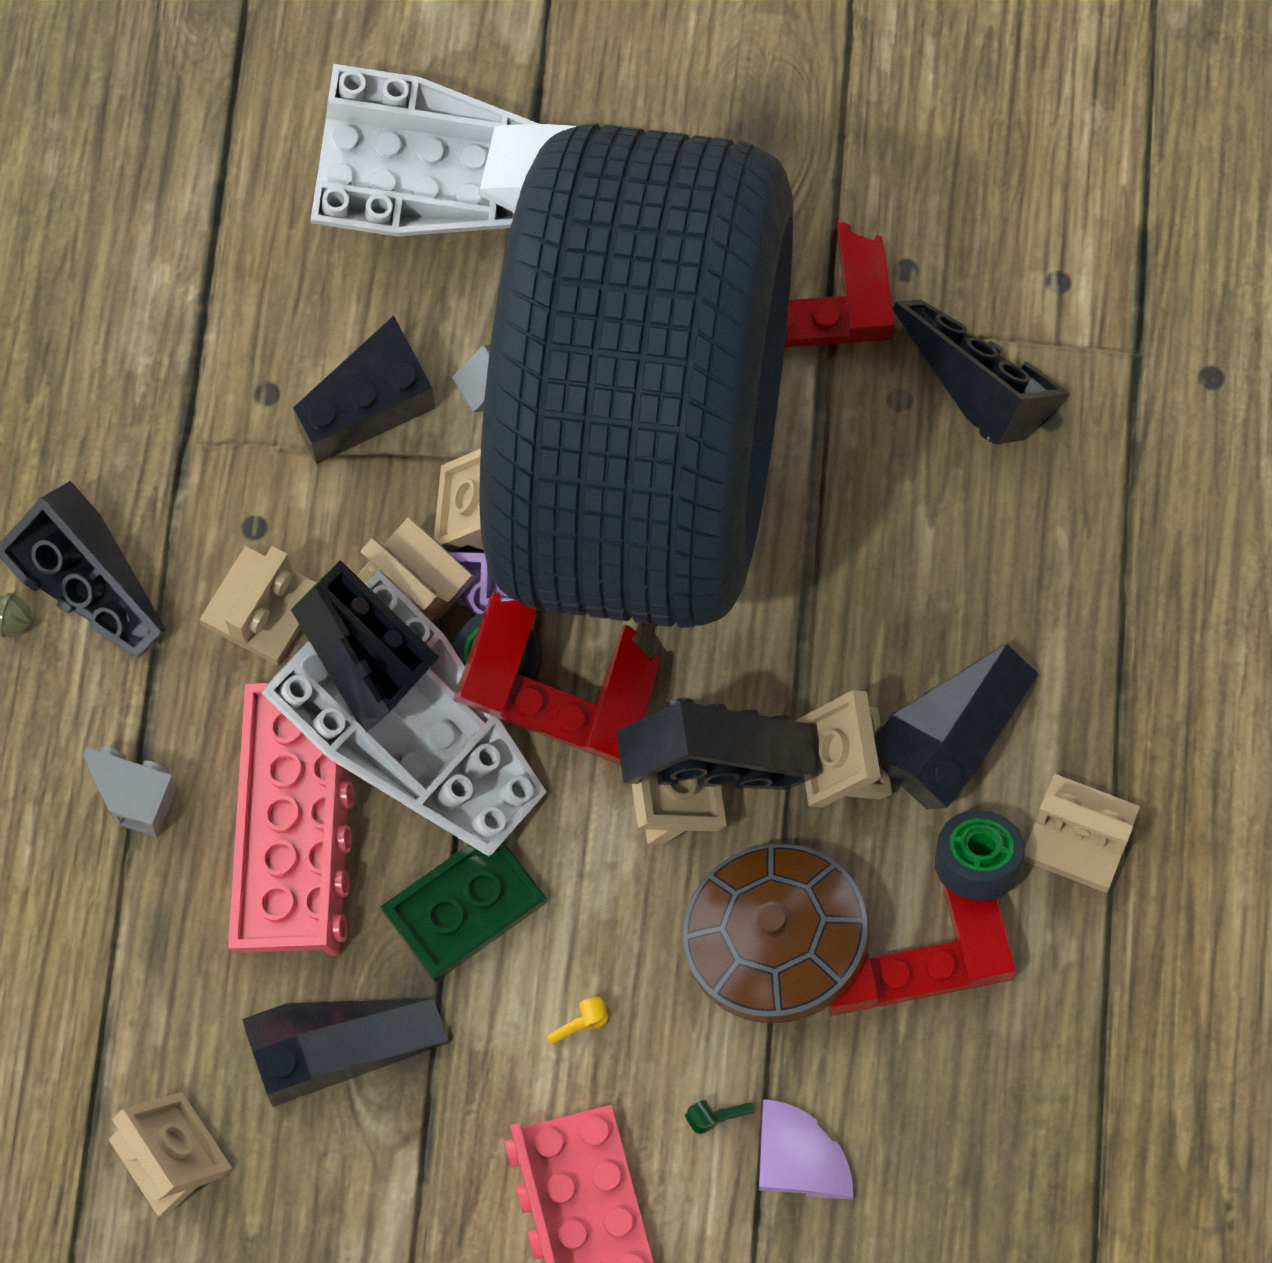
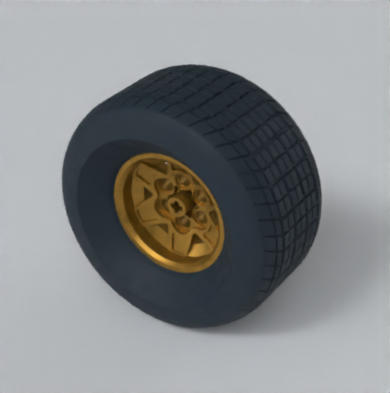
M599 124L576 126L560 131L550 137L540 148L520 191L502 267L487 369L480 456V529L486 562L490 575L497 587L517 602L536 610H541L544 607L546 611L556 613L566 612L567 614L584 616L588 612L591 617L610 618L619 621H629L632 617L635 623L651 625L654 623L658 626L672 627L677 622L679 628H691L715 622L723 618L736 603L747 579L762 513L777 414L791 284L793 197L787 173L780 161L773 155L741 140L734 145L732 139L694 135L690 140L687 134L668 133L657 130H649L645 133L640 128H623L622 126L604 125L601 127Z

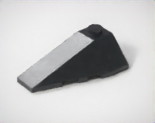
M923 300L895 302L892 308L963 415L980 429L979 434L985 440L997 445L1023 441L1068 399L1070 393L1041 370L1026 361L1020 368L1000 356L1003 349L1001 346L992 341L987 343L977 338L967 337L965 325Z
M71 481L42 496L0 542V559L24 585L33 591L43 590L58 600L57 606L68 614L75 611L91 622L94 631L135 658L139 657L166 630L102 516Z
M1007 643L999 646L962 669L954 677L939 686L933 687L907 706L891 713L874 733L879 766L926 810L947 808L975 774L1039 673Z
M434 998L286 1003L242 1019L254 1059L272 1107L449 1043Z

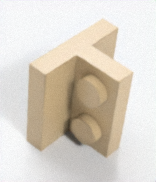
M481 449L441 465L434 539L448 552L466 545L484 550L480 529L479 503Z
M409 517L385 544L371 538L360 551L370 561L357 576L366 583L379 570L434 625L476 579V576Z
M245 546L200 617V624L279 666L302 629L291 609L316 582L291 570L287 553L271 546L266 556Z
M852 690L795 720L796 722L811 724L819 776L805 782L808 805L810 807L823 808L845 796L881 800L892 794L889 774L878 763L874 733L881 726L879 710L876 707H869L866 691Z
M1054 774L1027 841L1024 862L1107 893L1133 829L1140 806Z
M648 776L642 779V782L639 784H632L638 829H645L647 844L664 845L684 831H719L726 827L721 785L701 787L698 784V778L678 780L679 783L676 785H658L657 776Z
M183 1092L123 1108L112 1119L118 1130L108 1140L158 1217L171 1213L198 1186L220 1180L233 1169Z

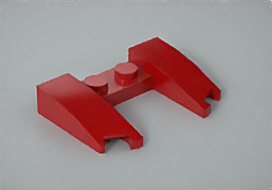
M837 222L836 228L844 296L789 300L785 347L892 340L894 318L882 236L876 235L875 239L871 240L850 232L851 225Z
M499 592L492 593L453 700L621 765L616 730L644 718L660 658L654 655L649 659L632 640L637 634L636 631L628 625H623L595 704L517 674L537 610L525 606L516 600L501 601Z
M942 883L956 941L869 958L867 952L865 962L854 983L837 1001L829 1006L831 1016L1012 981L1016 970L997 899L988 901L968 900L952 893Z

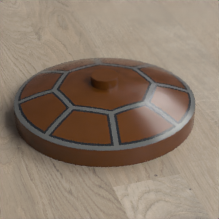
M791 844L757 846L737 853L723 861L704 878L689 902L683 925V944L686 959L695 980L703 992L725 1011L740 1018L760 1023H785L804 1019L824 1010L837 1001L859 975L866 959L870 940L869 918L859 888L851 876L828 856L807 847Z

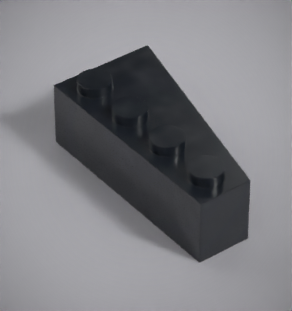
M677 698L668 701L666 708L616 730L623 783L639 784L642 782V779L648 776H657L658 785H676L679 783L678 780L698 778V784L701 787H715L735 782L736 788L787 790L819 776L811 724L791 721V717L787 715L768 717L759 715L757 710L734 711L728 710L724 704L700 705L695 704L691 698Z

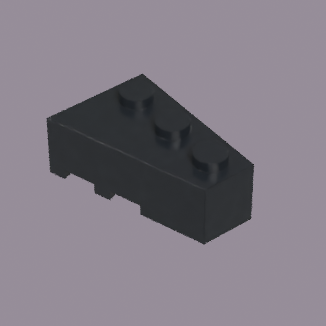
M393 315L293 407L297 428L315 463L318 464L435 409L433 388Z
M341 560L291 609L356 721L364 728L366 733L390 713L439 658Z

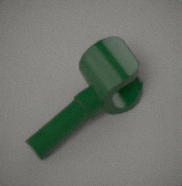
M702 1100L688 1108L685 1118L694 1132L704 1134L728 1119L753 1114L754 1107L752 1102L724 1109L721 1108L713 1112L707 1100Z

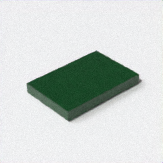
M503 841L490 856L468 844L380 907L381 911L432 980L437 982L547 903V898Z

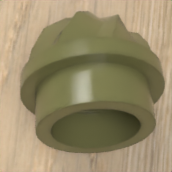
M7 593L5 596L0 595V637L6 638L21 635L32 621L29 606L13 593Z

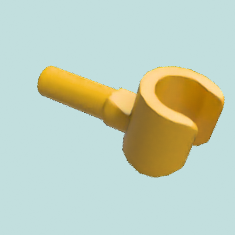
M592 997L579 1002L582 1017L573 1019V1021L547 1034L546 1036L550 1044L553 1045L583 1029L592 1030L605 1026L608 1014L602 998Z

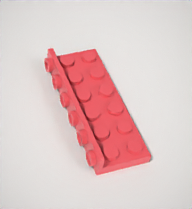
M269 683L245 684L228 949L233 953L323 950L329 956H339L341 942H345L347 938V921L345 915L342 914L343 897L348 896L350 889L349 874L345 869V853H349L352 847V833L349 825H347L348 809H351L354 805V788L352 782L349 781L350 771L327 758L261 693Z
M612 1104L522 1128L520 1123L510 1125L512 1139L504 1140L510 1167L520 1166L524 1184L517 1185L516 1191L522 1214L532 1212L536 1230L528 1231L527 1234L534 1260L543 1258L544 1263H654Z

